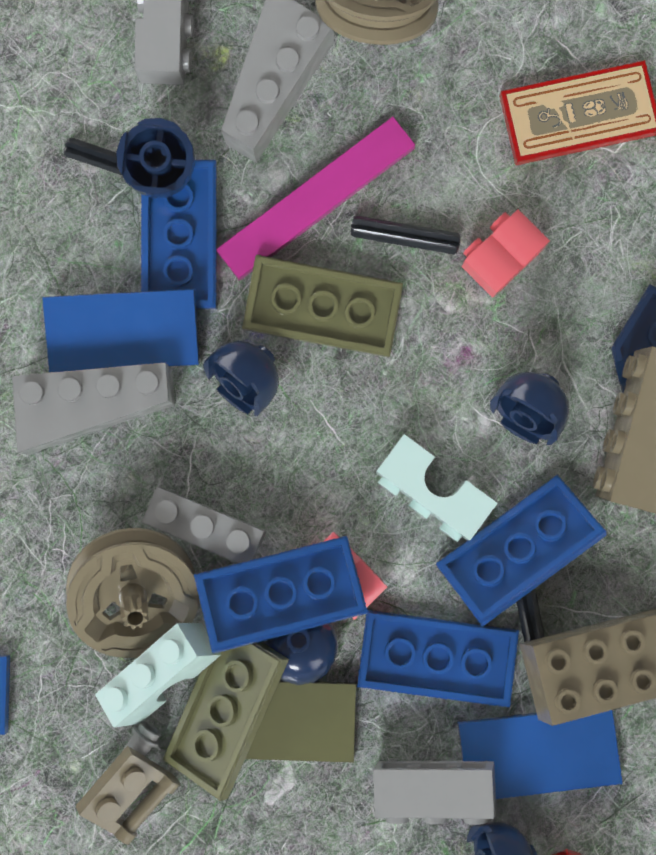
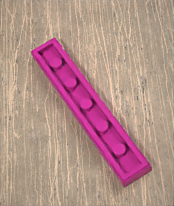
M391 117L217 248V253L239 281L253 271L256 255L274 256L413 151L415 143L396 119Z

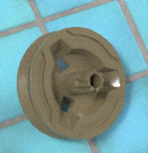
M315 0V6L320 18L333 31L351 40L375 45L398 44L413 40L431 28L438 14V0Z
M143 528L115 530L87 544L72 562L66 581L67 615L77 636L89 647L100 653L119 658H138L177 623H192L198 610L199 595L194 578L195 571L188 554L170 537ZM153 593L166 598L163 605L149 603ZM112 602H115L120 607V611L108 616L104 610Z

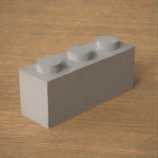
M156 487L141 522L237 563L256 558L267 532L161 487Z
M378 761L373 769L375 818H386L387 823L402 824L408 822L409 818H424L425 823L444 824L448 822V819H464L466 824L481 825L487 823L488 819L495 818L494 761Z

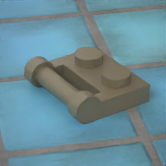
M127 746L77 803L76 809L80 816L114 834L122 843L129 845L137 836L136 830L168 793L173 794L180 786V782L171 772ZM151 780L156 782V785L125 821L121 819V815Z

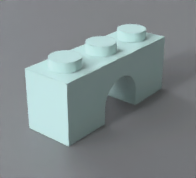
M404 434L376 471V474L381 477L378 484L395 496L401 491L412 500L408 506L422 517L427 519L432 514L442 522L439 529L456 542L461 537L470 541L495 508L497 502L467 480L463 481L457 490L448 497H439L431 493L425 484V472L435 456Z
M177 623L99 690L95 696L114 728L140 724L166 702L162 692L181 680L195 678L221 656V653L212 654L208 633L202 623Z

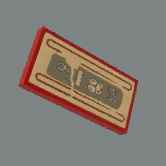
M645 60L504 90L499 95L515 166L656 136V103Z

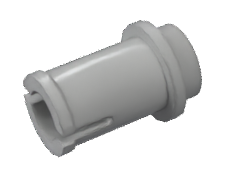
M142 721L140 725H135L132 728L133 735L123 750L129 746L146 757L152 747H157L160 744L158 738L161 733L152 724Z

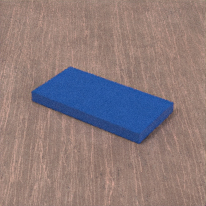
M195 160V168L191 180L182 191L169 198L154 199L141 195V292L195 289L196 310H217L216 160Z
M195 289L42 297L49 372L166 363L169 366L200 364Z
M557 474L475 534L470 541L467 540L437 562L436 566L483 627L607 534L606 530Z
M347 536L194 574L212 654L360 616L368 612Z
M368 610L365 619L357 687L510 708L519 630L488 625L482 627L481 624Z
M613 710L554 726L538 720L537 712L457 722L462 761H494L496 799L623 784Z

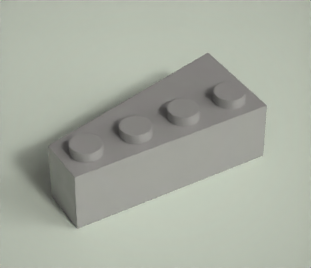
M137 0L138 12L143 13V18L135 19L134 70L140 83L184 85L185 72L190 73L192 67L191 50L187 49V37H193L194 16L189 14V2L195 0Z
M265 0L221 129L225 144L255 163L260 159L334 43V31L322 21L319 15L294 0Z
M166 363L12 376L17 453L32 455L41 452L43 449L73 441L75 438L108 429L110 426L127 420L131 421L175 405L172 368Z

